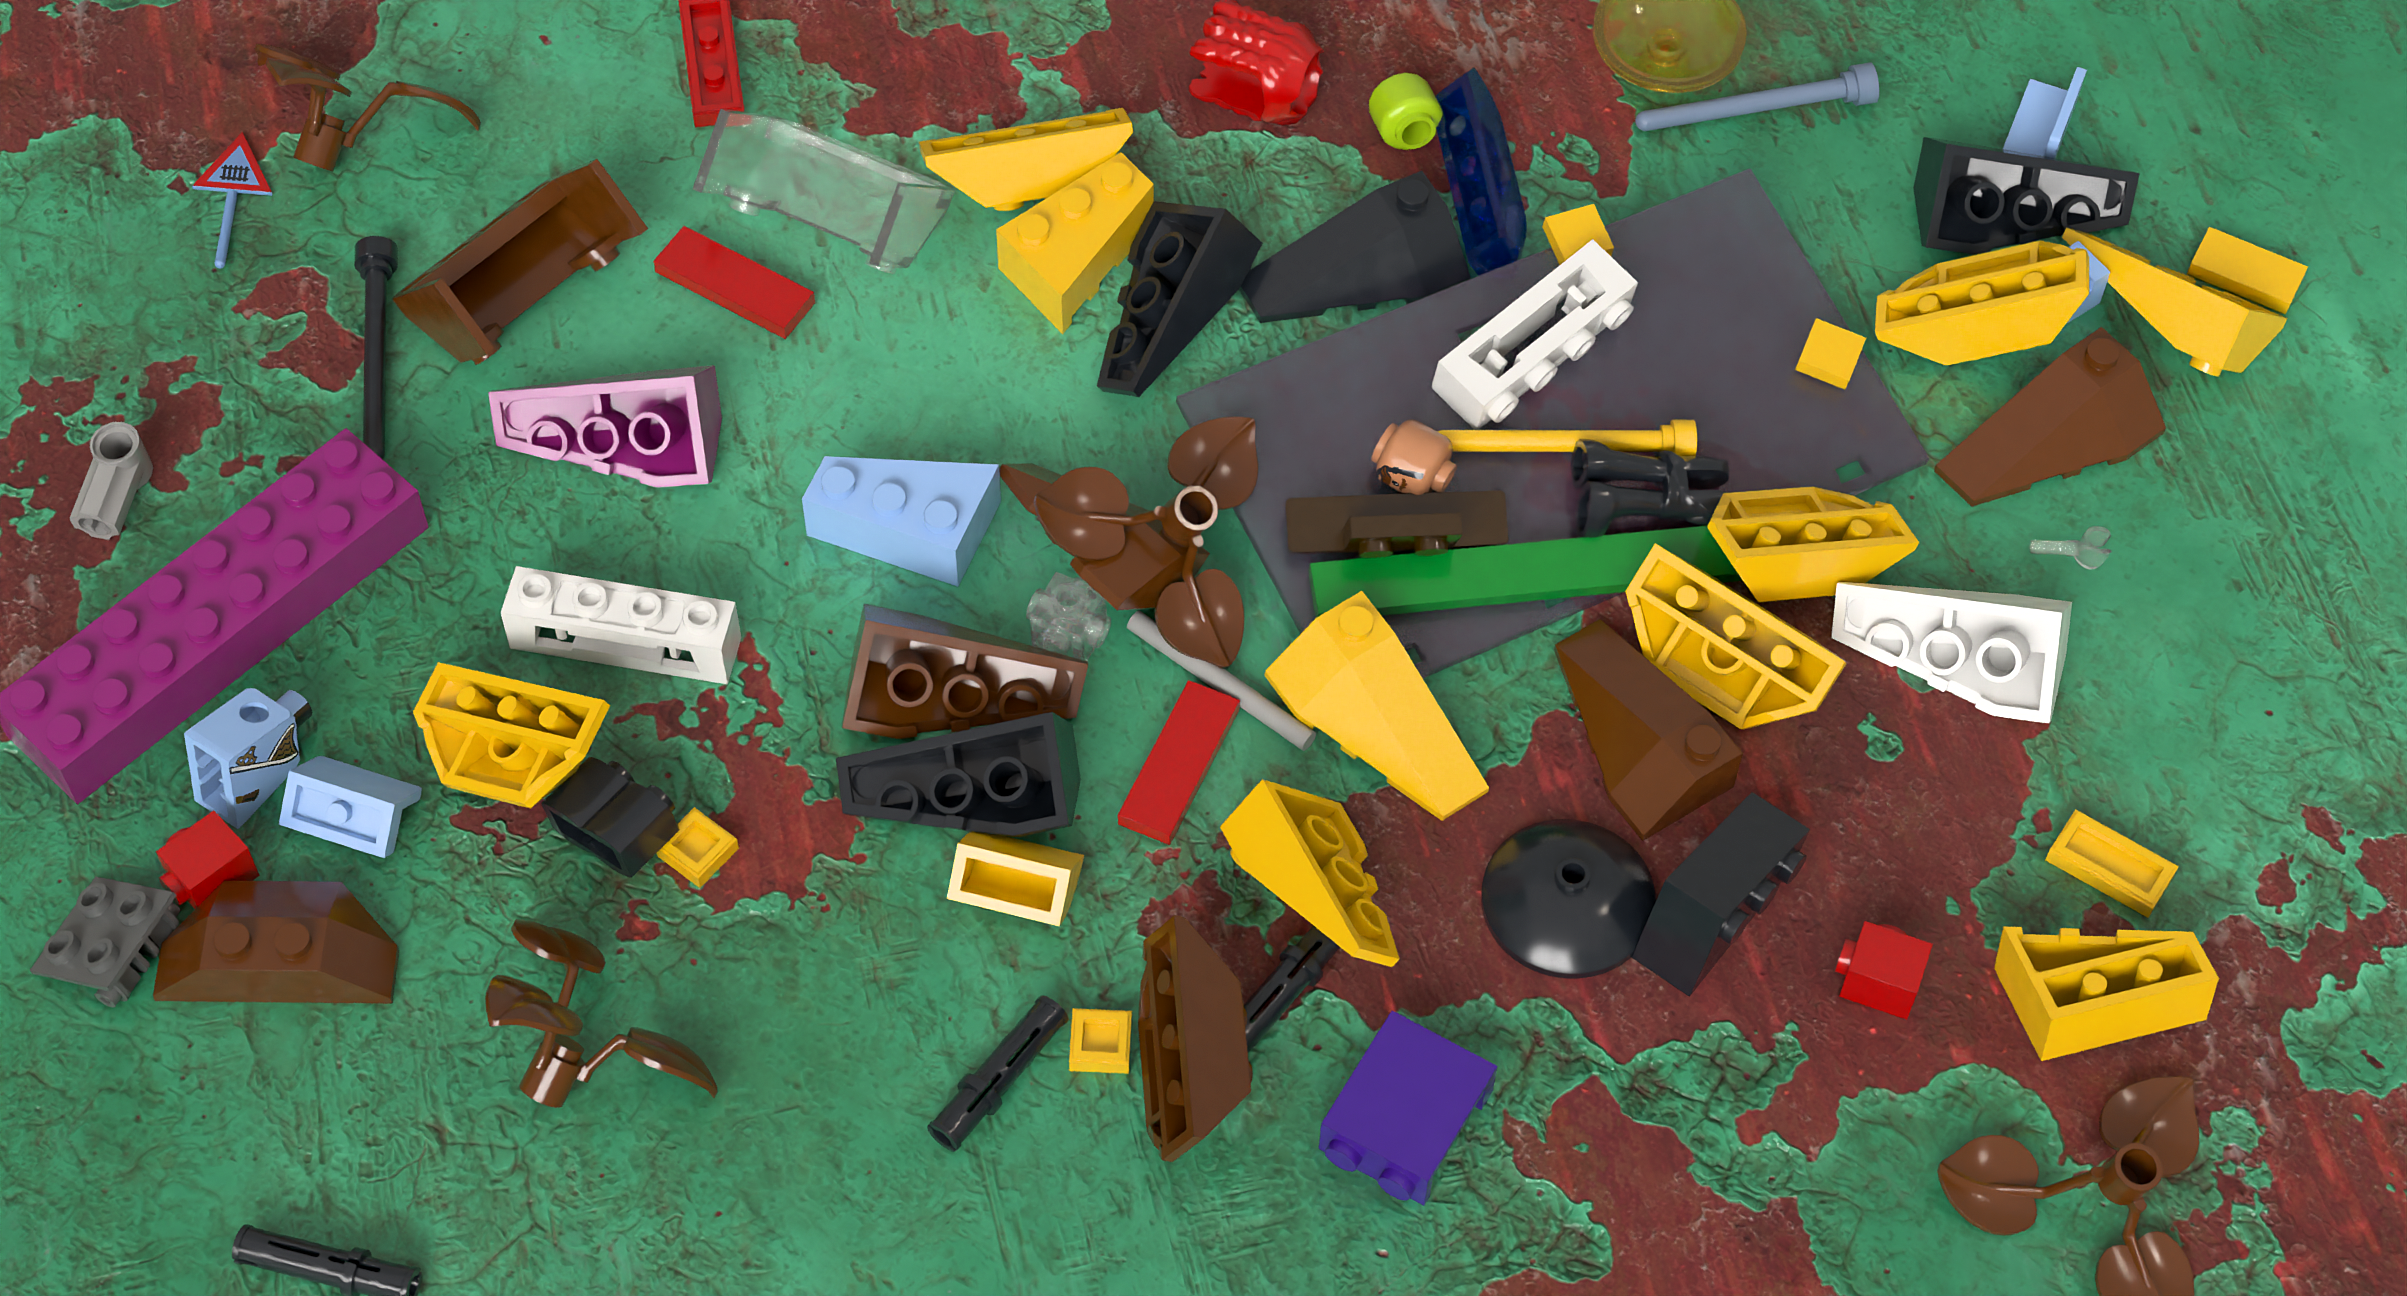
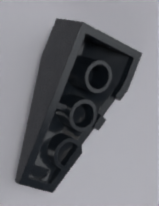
M1053 712L836 758L842 811L845 815L1010 837H1022L1072 826L1081 781L1073 724Z

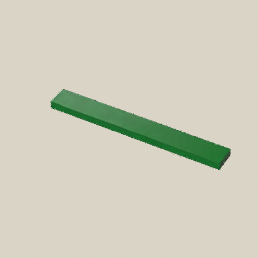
M1707 526L1612 534L1596 538L1581 537L1448 550L1445 554L1434 556H1420L1411 553L1379 558L1310 563L1308 570L1316 618L1360 591L1364 592L1381 616L1625 592L1655 543L1723 583L1743 581Z

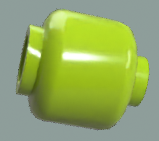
M1401 73L1383 80L1374 89L1369 99V113L1383 141L1395 149H1416L1426 145L1437 134L1442 124V109L1428 82L1417 74Z

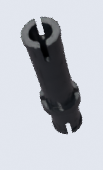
M1314 925L1296 945H1288L1280 953V964L1243 1005L1247 1012L1245 1031L1248 1053L1274 1023L1280 1019L1282 1014L1307 985L1315 986L1323 977L1322 968L1340 948L1339 945ZM1315 950L1316 952L1306 961L1292 979H1289L1290 975L1294 973L1310 952ZM1274 994H1277V997L1270 1003V1005L1257 1018V1020L1251 1024L1250 1021L1256 1016V1014L1263 1008V1006L1270 1000V998Z
M1041 995L1038 997L1033 1007L1011 1032L1005 1036L974 1074H966L957 1085L959 1092L937 1118L927 1126L930 1135L941 1146L955 1152L986 1114L994 1115L1003 1104L1001 1099L1003 1094L1032 1063L1055 1033L1068 1022L1069 1018L1065 1010L1047 996ZM1030 1036V1038L1027 1040V1042L1021 1047V1049L1015 1054V1056H1014V1057L1009 1061V1063L1006 1065V1062H1007V1061L1011 1058V1056L1017 1051V1049L1023 1044V1042Z
M244 1224L240 1228L232 1248V1259H234L233 1262L236 1264H246L340 1288V1293L343 1296H360L361 1294L368 1296H417L422 1281L420 1267H410L374 1258L370 1250L354 1247L351 1251H346L305 1239L255 1228L249 1224Z

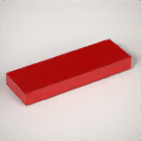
M678 0L695 128L746 122L730 1Z
M686 226L679 230L653 261L656 273L784 339L789 336L815 304L813 291Z
M1187 681L1118 813V825L1165 844H1171L1240 710L1239 699L1193 681Z

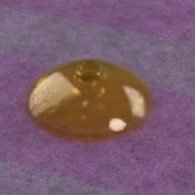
M1600 0L1593 24V37L1596 48L1604 62L1616 74L1642 88L1665 93L1697 91L1721 81L1739 63L1743 55L1747 36L1745 18L1735 0Z

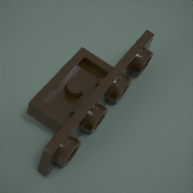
M1502 490L1424 493L1422 495L1408 493L1288 498L1284 505L1287 551L1290 554L1359 552L1360 557L1379 558L1390 556L1393 554V551L1415 550L1416 555L1434 556L1445 554L1448 552V549L1506 545L1509 540L1506 495Z

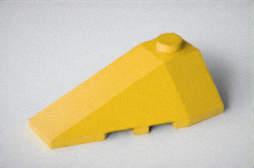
M2066 228L2062 236L2070 246L2077 241L2084 245L2110 271L2107 282L2176 349L2192 356L2189 363L2190 366L2210 375L2219 377L2222 370L2242 373L2283 329L2288 319L2229 292H2221L2205 285L2199 287L2195 285V278L2161 265L2152 266L2150 265L2151 260L2089 233Z

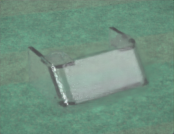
M720 109L693 186L694 190L701 193L723 194L730 197L729 207L745 214L758 216L761 209L777 211L860 246L859 250L868 255L865 262L867 265L890 274H895L897 268H908L948 211L955 189L946 184L790 120L771 115Z

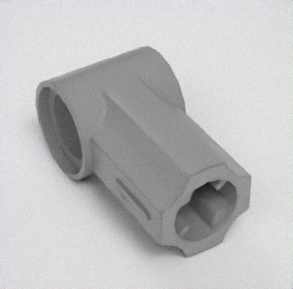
M111 422L103 425L95 431L90 441L93 460L72 510L70 521L75 528L88 533L91 537L110 540L112 536L120 535L137 489L144 486L152 476L153 465L137 430L132 425L124 422Z

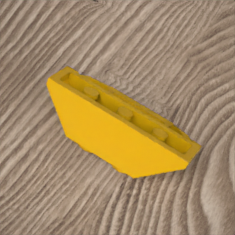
M1118 108L1105 112L937 140L920 141L919 147L926 166L985 208L994 207L998 211H1011L1023 207L1024 201L1048 198L1114 157L1133 133V127L1125 110Z
M2036 241L1937 263L1907 279L1895 291L1889 289L1877 296L1875 334L1880 341L1945 366L2051 344L2089 295L2088 252L2082 248H2075L2073 250L2061 244Z
M1818 487L1723 493L1707 526L1758 602L1836 595L1838 582L1866 583L1915 551L1919 544L1917 538L1892 504L1876 501L1875 505H1872L1853 495Z
M1656 543L1625 591L1629 606L1632 609L1643 656L1694 700L1742 730L1817 711L1847 663L1805 633Z
M438 662L413 710V714L418 726L423 729L427 749L442 784L451 789L531 809L577 771L610 705L602 699Z

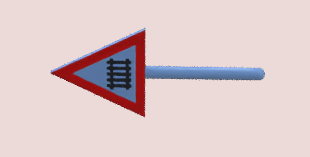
M243 132L192 185V188L197 190L227 192L215 258V266L219 269L223 268L226 264L238 193L272 196V191Z

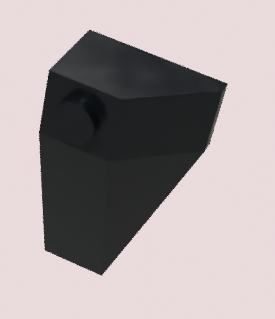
M1924 137L1913 187L1921 244L1926 248L1975 255L1990 252L1994 248L2015 244L2022 245L2041 239L2062 236L2066 228L2089 233L2129 225L2140 173Z
M1419 171L1374 190L1258 264L1247 274L1239 291L1259 322L1265 323L1321 316L1327 308L1357 305L1358 311L1375 309L1376 302L1405 299L1406 305L1425 303L1470 284L1471 277L1449 208L1424 172Z
M1153 202L1130 247L1127 261L1133 265L1129 285L1120 288L1117 300L1123 307L1120 324L1109 333L1097 387L1103 392L1140 397L1240 289L1263 243L1227 209Z

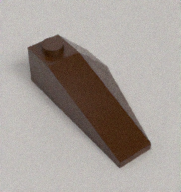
M2100 327L2062 353L1937 463L1934 472L1972 507L2029 490L2032 483L2054 476L2062 475L2063 479L2079 475L2082 468L2105 461H2107L2108 465H2113L2126 461L2163 435L2166 426L2140 361L2105 329Z
M1033 463L1002 464L999 468L1002 480L1025 509L1037 516L1034 507L1035 495L1062 476ZM1129 503L1125 515H1136L1149 510ZM1154 520L1131 527L1123 526L1125 531L1124 547L1117 555L1111 558L1090 561L1074 556L1070 565L1076 573L1116 610L1156 608L1160 593L1168 585L1184 582L1182 568L1189 544L1187 541L1172 538L1164 530L1162 522ZM1202 546L1199 547L1193 568L1194 577L1210 554Z
M864 604L852 655L842 728L902 739L917 737V733L942 730H951V733L969 730L970 727L992 725L1053 712L1063 719L1076 718L1088 669V661L923 615Z
M1601 619L1555 644L1554 652L1573 704L1579 708L1587 730L1586 739L1591 753H1595L1602 771V783L1607 797L1642 841L1734 787L1743 752L1703 706Z

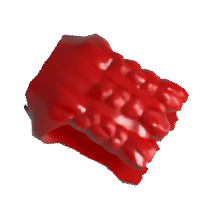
M1220 0L1216 2L1213 6L1214 15L1204 21L1203 33L1206 38L1196 40L1194 46H1191L1190 55L1197 60L1203 61L1206 69L1200 72L1201 77L1204 79H1193L1191 81L1189 92L1200 101L1215 103L1225 110H1233L1237 115L1248 116L1254 121H1264L1282 126L1297 124L1307 114L1308 108L1316 101L1320 76L1323 74L1319 56L1320 53L1324 52V49L1314 40L1313 33L1303 24L1285 22L1279 16H1270L1265 11L1254 10L1249 5L1242 6L1236 0Z

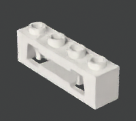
M1592 239L1438 361L1431 388L1474 430H1479L1490 420H1493L1495 423L1502 421L1515 409L1519 402L1518 398L1530 388L1534 392L1541 390L1555 376L1558 370L1557 366L1567 358L1575 361L1582 357L1594 344L1595 336L1606 327L1610 330L1618 328L1630 316L1634 309L1631 301L1638 282ZM1566 298L1565 304L1561 309L1567 316L1516 356L1513 367L1503 374L1504 368L1508 363L1503 357L1554 317L1556 305Z
M519 566L515 567L501 610V617L510 649L727 685L741 641L736 603L733 601ZM541 627L555 629L557 639H566V631H568V635L576 637L574 642L570 643L538 637ZM665 647L669 648L670 656L676 659L679 658L682 650L690 651L694 662L664 658Z

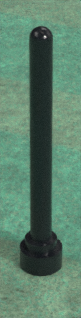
M369 236L360 239L355 244L354 261L355 269L360 273V277L365 280L363 443L383 460L385 456L387 281L391 279L392 274L398 268V247L394 241L386 237Z

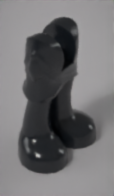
M1579 439L1575 443L1571 461L1573 486L1575 489H1582L1576 506L1577 535L1579 538L1603 536L1614 519L1625 516L1658 517L1660 520L1678 519L1687 520L1696 525H1707L1723 493L1727 492L1720 490H1689V488L1711 489L1724 485L1729 481L1730 477L1728 461L1708 456H1680L1665 450L1658 452L1655 458L1614 451L1596 440ZM1611 481L1661 483V489L1650 490L1620 487L1606 483Z

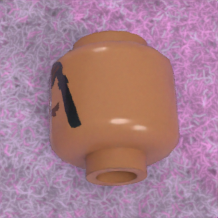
M1408 419L1399 426L1395 423L1390 424L1378 441L1371 458L1372 462L1377 464L1376 475L1378 479L1401 494L1412 493L1414 495H1422L1424 493H1431L1433 490L1444 492L1457 470V465L1450 461L1453 453L1450 439L1415 419Z

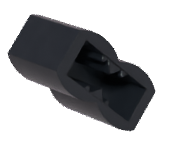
M588 757L571 777L558 786L541 803L552 827L560 835L575 846L593 853L613 870L631 878L680 830L672 814L675 806L671 799L654 785L645 788L635 783L630 773L615 761H610L606 764L594 757Z

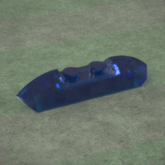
M1473 67L1435 95L1443 112V116L1436 129L1467 260L1480 278L1512 282L1518 274L1527 235L1526 214L1500 113L1486 84Z

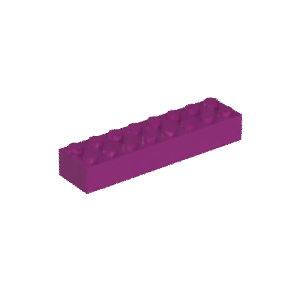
M347 428L343 429L0 692V724L6 736L78 805L427 530L429 526L418 490Z

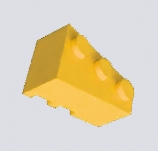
M1122 152L1118 153L996 229L998 269L1064 334L1072 324V316L1086 299L1091 301L1100 290L1099 283L1113 266L1118 267L1129 254L1131 244L1154 202V184Z
M2003 926L1994 966L2041 1061L2207 1020L2219 980L2194 932L2117 930L2115 937L2080 936L2079 929L2060 928L2059 935L2023 934L2022 927Z

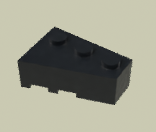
M1751 792L1665 880L1632 958L1690 997L1727 949L1739 938L1756 913L1760 915L1768 907L1778 891L1779 884L1784 882L1788 885L1797 876L1807 858V855L1800 852L1810 829Z

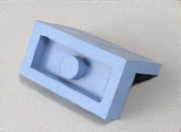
M2076 68L2068 91L2030 79L2003 149L2056 158L2074 112L2087 69Z
M317 756L289 770L279 825L385 858L394 853L402 810L420 800L422 788L331 758Z

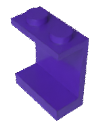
M1391 1011L1322 1121L1319 1149L1337 1167L1350 1172L1357 1169L1377 1180L1379 1186L1389 1195L1400 1200H1409L1410 1198L1425 1206L1431 1194L1433 1176L1474 1108L1482 1110L1491 1096L1498 1066L1410 1019Z

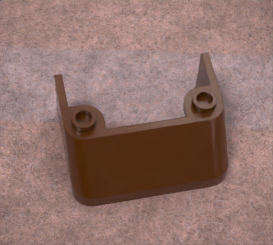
M595 159L551 177L538 185L400 290L392 300L405 317L460 363L472 360L477 365L502 347L497 340L504 332L502 328L577 270L590 265L596 272L608 265L620 255L619 250L616 248L619 243L641 235L648 227L599 160Z

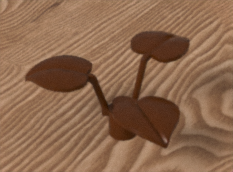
M266 44L255 45L254 50L258 55V66L266 64L280 87L289 84H309L311 86L308 118H306L293 156L295 159L334 172L342 145L353 148L358 134L386 100L394 95L424 97L446 104L459 111L477 131L479 130L481 122L477 114L459 99L430 87L396 81V83L389 82L349 131L344 132L342 131L345 123L344 120L322 113L326 88L348 97L351 96L352 91L330 78L339 80L340 74L319 61L298 55L281 47Z
M1216 418L1200 423L1179 436L1172 445L1168 455V471L1177 483L1186 488L1170 499L1164 507L1157 506L1153 510L1140 514L1125 515L1129 505V496L1125 486L1113 473L1098 467H1081L1066 472L1050 486L1035 495L1034 507L1045 532L1064 551L1083 560L1099 561L1117 555L1125 544L1123 526L1131 527L1154 520H1160L1164 530L1172 538L1187 541L1189 546L1182 568L1184 582L1168 585L1160 593L1157 600L1155 619L1158 630L1169 646L1183 655L1206 661L1220 668L1228 667L1233 663L1239 652L1244 631V609L1241 595L1232 579L1223 571L1208 569L1194 578L1193 568L1199 547L1204 543L1201 533L1215 522L1218 510H1227L1239 506L1250 497L1256 486L1258 458L1255 444L1256 424L1254 418Z
M516 919L511 930L520 944L539 956L563 963L566 971L558 1003L553 1002L551 996L541 988L506 975L494 976L486 990V1012L490 1027L521 1025L545 1031L544 1039L540 1043L519 1084L524 1094L543 1105L560 1108L564 1105L576 1079L588 1083L598 1066L615 1051L624 1050L627 1055L645 1065L686 1079L706 1089L715 1098L718 1092L717 1085L702 1059L683 1043L651 1030L631 1027L627 1036L623 1034L616 1035L585 1063L581 1058L584 1048L578 1042L566 1037L578 1036L583 1029L582 1020L568 1006L579 968L599 974L605 967V958L600 950L591 942L572 932L548 927L530 920Z
M2181 1076L2156 1077L2133 1083L2116 1092L2101 1110L2099 1132L2104 1142L2117 1152L2104 1162L2101 1167L2094 1166L2088 1172L2054 1184L2035 1187L2039 1176L2035 1158L2020 1142L2002 1135H1987L1973 1139L1939 1163L1937 1170L1939 1181L1951 1205L1973 1226L1995 1235H2015L2028 1230L2035 1223L2037 1216L2034 1198L2045 1199L2092 1182L2098 1183L2102 1194L2108 1200L2118 1205H2127L2129 1208L2122 1232L2125 1245H2115L2108 1248L2097 1262L2095 1282L2099 1296H2194V1281L2190 1263L2179 1244L2169 1235L2160 1231L2149 1232L2138 1240L2135 1236L2140 1214L2147 1207L2143 1196L2152 1190L2160 1182L2161 1178L2178 1175L2186 1170L2196 1157L2199 1147V1126L2194 1105V1081L2192 1078Z

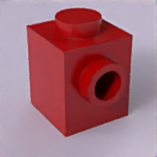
M214 810L191 827L175 832L166 844L156 851L165 871L158 879L166 891L174 892L177 895L174 898V902L179 906L188 901L196 909L224 880L253 881L260 876L248 847Z
M1864 921L1857 942L1845 939L1835 972L1846 975L1839 997L1907 1020L1918 993L1933 944L1908 936L1898 927L1888 924L1876 925Z

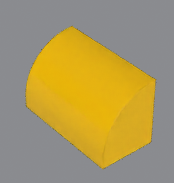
M970 831L957 844L947 899L1060 926L1073 900L1084 855L1007 836Z

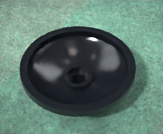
M1555 819L1535 823L1507 838L1494 852L1488 862L1481 889L1483 916L1490 933L1498 945L1514 960L1533 971L1567 979H1580L1601 975L1629 960L1635 951L1656 902L1655 887L1650 871L1639 853L1627 841L1602 826L1572 819ZM1567 874L1575 875L1582 881L1576 884L1568 883L1564 880L1563 876Z

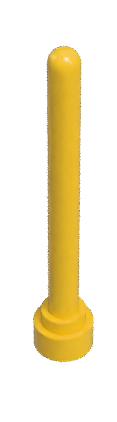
M1672 419L1670 425H1660L1659 430L1437 431L1450 439L1453 452H1573L1575 443L1579 439L1596 440L1612 450L1620 452H1660L1665 450L1680 456H1696L1697 429L1694 419Z

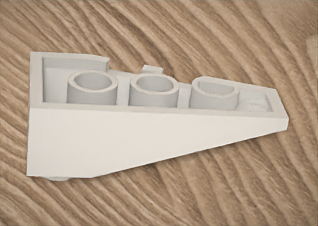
M1838 582L1831 638L1891 667L1897 666L1928 681L1927 684L1943 692L1947 690L1976 704V708L1992 716L2050 723L2066 658L2072 602L2014 594Z

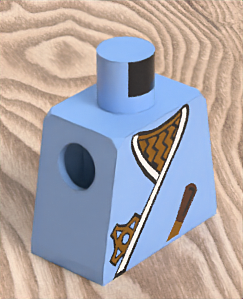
M246 688L184 733L194 800L212 812L214 810L224 821L239 829L288 777L289 770L297 767L300 756L296 729L312 716V709L306 699L299 693L289 690L275 702L255 688Z

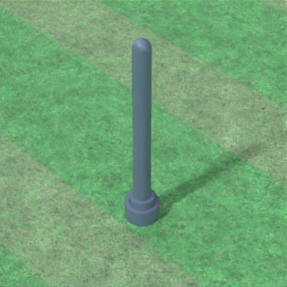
M1862 63L1849 66L1848 71L1841 72L1839 78L1641 111L1636 116L1635 123L1640 130L1650 131L1840 98L1845 103L1853 102L1855 106L1877 103L1879 99V81L1873 63Z

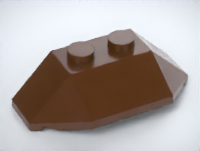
M224 880L161 943L153 998L155 1001L392 1004L399 949L396 943L342 882Z
M1176 915L1171 917L1143 941L1142 958L1147 961L1140 984L1138 1013L1147 1133L1154 1146L1159 1150L1160 1158L1163 1161L1169 1162L1175 1161L1203 1140L1251 1092L1253 1076L1252 1066L1248 1061L1245 1031L1247 1012L1243 1007L1241 981L1186 918Z

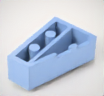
M824 456L802 497L807 536L958 587L1001 503L999 464Z

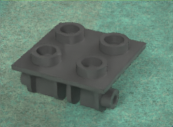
M95 876L91 884L81 892L76 905L58 931L46 942L43 952L30 969V972L39 976L97 988L98 990L94 994L95 997L109 1007H116L119 1001L128 1000L131 991L140 980L141 976L136 971L145 973L149 969L150 964L142 955L156 958L160 953L161 943L179 925L176 917L181 910L172 902L177 895L171 891Z

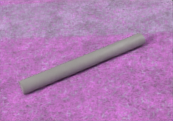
M1140 610L1136 611L1129 619L1127 629L1216 691L1239 699L1240 707L1302 751L1307 750L1315 740L1316 732L1224 668L1188 657L1173 649L1161 636L1156 621Z

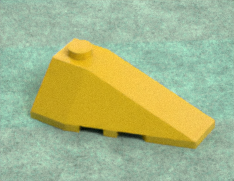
M1363 591L1315 618L1265 670L1264 676L1299 721L1311 729L1317 727L1341 744L1340 750L1353 759L1359 757L1386 776L1387 783L1441 821L1488 793L1489 787L1398 637Z
M1262 779L1220 826L1232 848L1230 854L1235 863L1352 957L1393 967L1399 960V955L1386 914L1371 899L1378 890L1375 877L1366 872L1364 873L1361 863L1368 856L1366 847L1341 803Z

